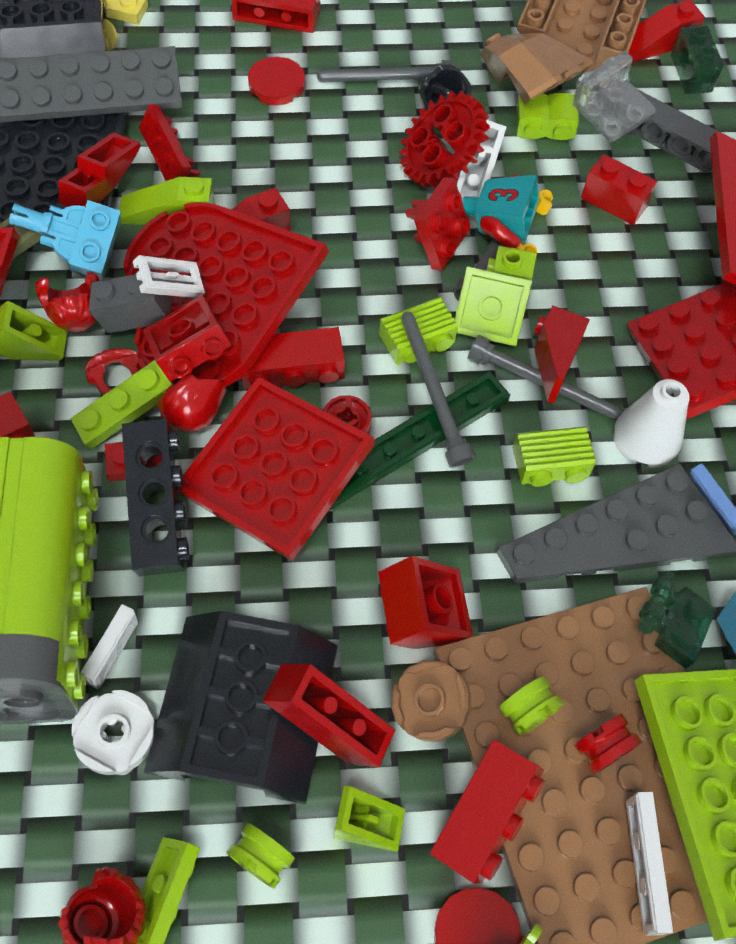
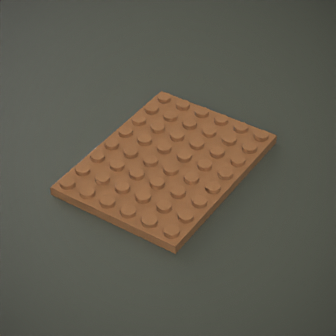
M647 587L435 648L434 656L436 661H441L455 668L466 680L471 693V711L465 725L460 730L474 771L478 768L493 739L544 769L541 778L545 780L540 794L533 803L527 800L519 815L524 818L521 829L512 842L506 839L502 846V851L529 929L531 930L534 923L543 928L535 944H645L707 922V916L634 681L644 674L685 672ZM545 676L551 684L549 690L553 695H559L564 702V706L528 733L517 737L512 729L513 722L509 717L504 718L498 708L522 687L539 677ZM619 714H623L628 722L627 729L631 734L636 733L642 743L594 775L588 767L589 759L585 754L580 755L574 745L590 732L600 728L605 722ZM637 792H653L673 926V933L645 936V933H643L626 809L627 799Z

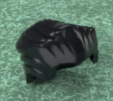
M441 65L421 82L418 92L423 100L425 109L428 110L429 101L432 100L435 104L438 103L441 94L446 99L451 91L456 95L463 91L468 96L471 94L472 87L465 75L455 66Z

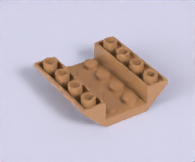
M528 0L517 24V30L520 34L544 33L592 60L593 65L584 72L594 74L626 60L647 0Z

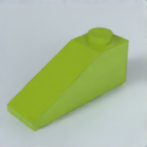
M177 177L122 195L119 208L121 211V224L146 225L165 211L170 215L185 209L184 204H215L212 178Z

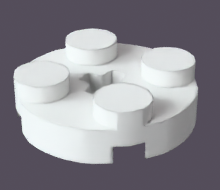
M115 690L100 697L97 695L83 704L78 711V715L73 720L72 737L74 750L81 762L96 773L103 775H126L147 758L154 739L156 722L147 704L131 692ZM118 722L122 723L121 731L124 733L120 740L115 739L112 743L106 742L108 735L104 732L105 728L108 725L115 727Z

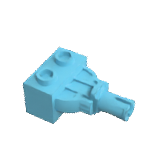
M87 200L86 207L69 206L62 209L51 205L49 208L50 212L41 213L14 203L12 207L14 214H10L9 224L40 233V244L52 247L59 257L69 262L71 271L85 276L87 272H92L98 275L99 280H104L122 221L120 210Z

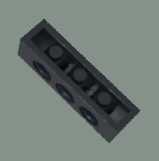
M167 419L122 424L132 571L138 576L184 571V560H189L190 555L187 537L182 538L181 523H186V509L184 501L178 500V487H183L181 466L175 465L174 452H180L178 431L172 430ZM151 456H162V461L157 467H146V462ZM156 490L165 491V497L160 503L149 504L148 500L152 492ZM161 525L168 526V534L163 540L152 541L151 534L156 527Z

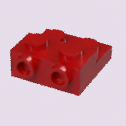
M203 295L143 329L156 363L170 382L190 375L195 367L209 359L219 358L225 349L232 346Z

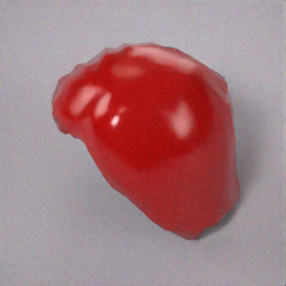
M192 374L184 376L174 386L170 385L158 401L160 416L162 419H167L170 426L176 429L197 432L209 426L216 416L227 391L226 385L215 378L197 379Z

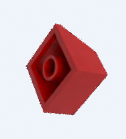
M410 556L378 572L381 587L380 594L383 599L387 623L386 630L389 635L390 645L421 649L443 646L473 637L459 569Z

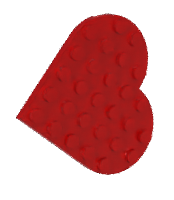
M184 204L185 209L170 215L165 211L152 219L139 231L127 250L123 270L126 276L136 274L139 268H134L133 260L139 255L197 262L205 291L203 296L232 346L225 349L219 358L209 359L195 367L191 374L197 379H218L227 387L242 378L253 366L329 251L325 243L216 204ZM150 269V271H156V272H158V273H167V272H168V271H161V270H152V269ZM179 273V275L191 276L188 273ZM172 296L171 313L195 298ZM148 326L137 328L134 343L137 345L138 356H140L137 360L141 368L155 360L143 331ZM177 378L173 380L174 384H176L182 378Z

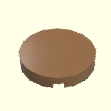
M421 661L409 666L402 673L403 676L399 679L398 683L396 682L392 691L391 708L396 722L409 735L424 742H440L453 737L465 725L471 711V693L466 680L455 668L441 661Z

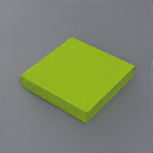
M467 267L455 315V322L458 325L457 333L475 338L481 335L493 342L516 347L532 281Z

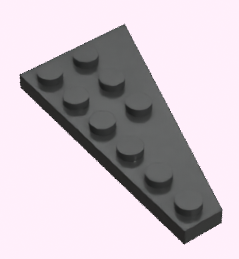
M678 464L498 547L497 555L514 584L558 579L562 575L581 573L583 576L614 569L615 572L670 565L671 562L684 560L696 562L705 561L709 557H736V541L682 465Z

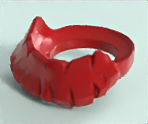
M116 347L115 349H109V351L103 350L101 353L95 354L94 358L87 362L85 366L87 382L96 385L100 393L105 395L112 390L103 381L106 366L119 362L129 369L131 375H134L142 369L137 360L140 356H137L138 353L132 349L129 350V348L120 349Z

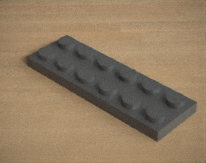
M175 46L0 59V123L146 111L149 104L159 105L160 109L182 108Z

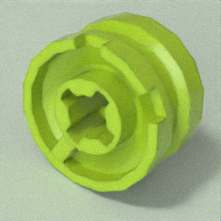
M545 676L539 677L522 687L498 708L504 718L509 717L513 722L512 729L517 737L528 733L564 706V702L559 695H553L549 690L551 684Z
M246 823L241 830L242 838L237 844L232 843L226 854L257 879L275 890L281 881L279 874L283 868L289 869L295 857L263 831L250 823Z

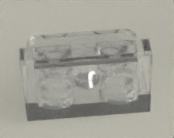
M626 51L614 58H608L601 66L591 72H585L576 83L577 86L573 100L574 107L609 141L617 140L652 118L656 111V108L627 80L633 58Z

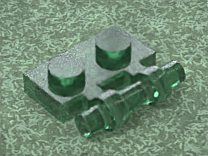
M664 571L660 578L655 579L650 589L651 598L643 604L639 612L641 620L638 628L645 634H651L653 631H656L659 636L655 646L686 669L696 662L716 608L687 586L677 593L674 585L677 579L676 575L671 571ZM664 606L670 610L667 616L665 615Z

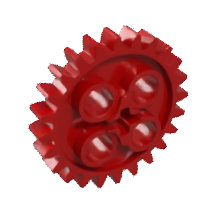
M451 91L447 99L441 94L436 104L430 100L429 109L425 111L421 108L419 110L421 115L419 119H411L414 126L405 129L409 136L400 142L405 146V148L399 151V154L403 157L400 161V164L404 167L403 172L417 185L421 184L426 189L429 185L436 189L443 177L455 178V181H458L461 170L464 173H468L467 165L469 162H478L474 157L475 154L484 152L480 143L489 139L484 133L490 129V125L486 122L489 115L484 111L485 108L471 94L466 96L463 91H460L458 95ZM434 126L440 131L441 136L454 149L455 153L453 155L447 149L445 143L434 132Z

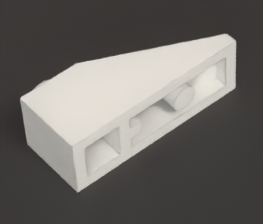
M486 120L490 125V129L484 132L489 139L480 143L484 152L475 154L474 157L478 162H469L467 165L469 172L464 173L461 170L459 172V179L456 181L462 200L464 196L479 197L484 182L491 178L506 126Z

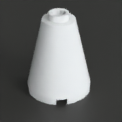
M661 380L617 418L613 440L618 451L628 461L634 464L638 461L648 464L647 467L656 468L667 465L677 456L683 443L689 404V392L686 387L676 380Z

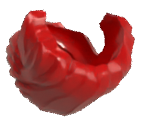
M87 272L85 283L67 291L50 288L48 278L46 277L40 278L35 283L36 293L41 305L50 320L59 328L68 332L78 333L88 329L96 322V319L89 312L91 283L100 281L95 273Z
M106 866L98 868L94 873L91 884L78 889L71 895L65 908H62L57 924L61 930L60 936L63 939V944H136L145 919V900L142 898L139 887L134 883L131 876L123 875L116 868L110 869Z

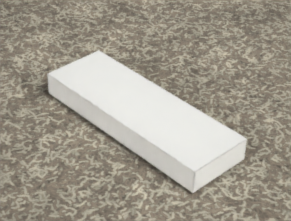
M637 792L627 799L626 809L643 933H645V936L673 933L654 796L653 792Z

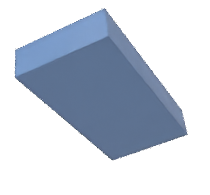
M702 463L692 468L690 478L732 536L736 535L735 506Z

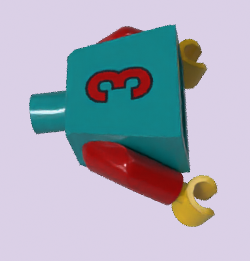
M511 175L504 178L486 180L479 197L464 196L462 203L466 215L476 216L479 232L489 235L504 247L537 253L535 245L529 243L522 245L521 241L527 240L535 212L541 215L548 214L552 207L553 195L551 191L546 189L539 192L536 175Z

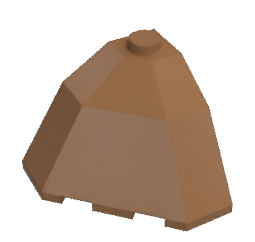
M497 33L484 42L486 46L480 53L496 84L510 77L524 104L542 93L549 92L560 84H565L593 65L592 60L544 33L507 34L505 36Z

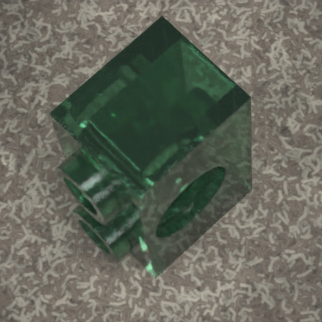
M681 27L671 57L685 94L713 92L724 64L709 27Z

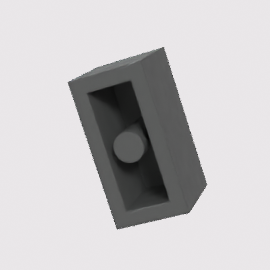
M136 274L91 283L89 312L107 333L150 326L171 313L172 296L141 293L139 286L143 282L137 280Z

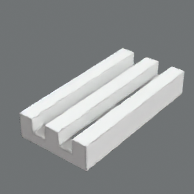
M142 255L137 256L133 260L134 268H139V271L136 273L137 280L143 282L139 286L141 293L197 298L205 293L197 262ZM150 269H152V270L168 271V272H167V273L150 272ZM179 273H188L191 276L179 275Z
M123 604L120 606L81 673L85 674L87 685L97 690L102 686L138 625L133 609Z

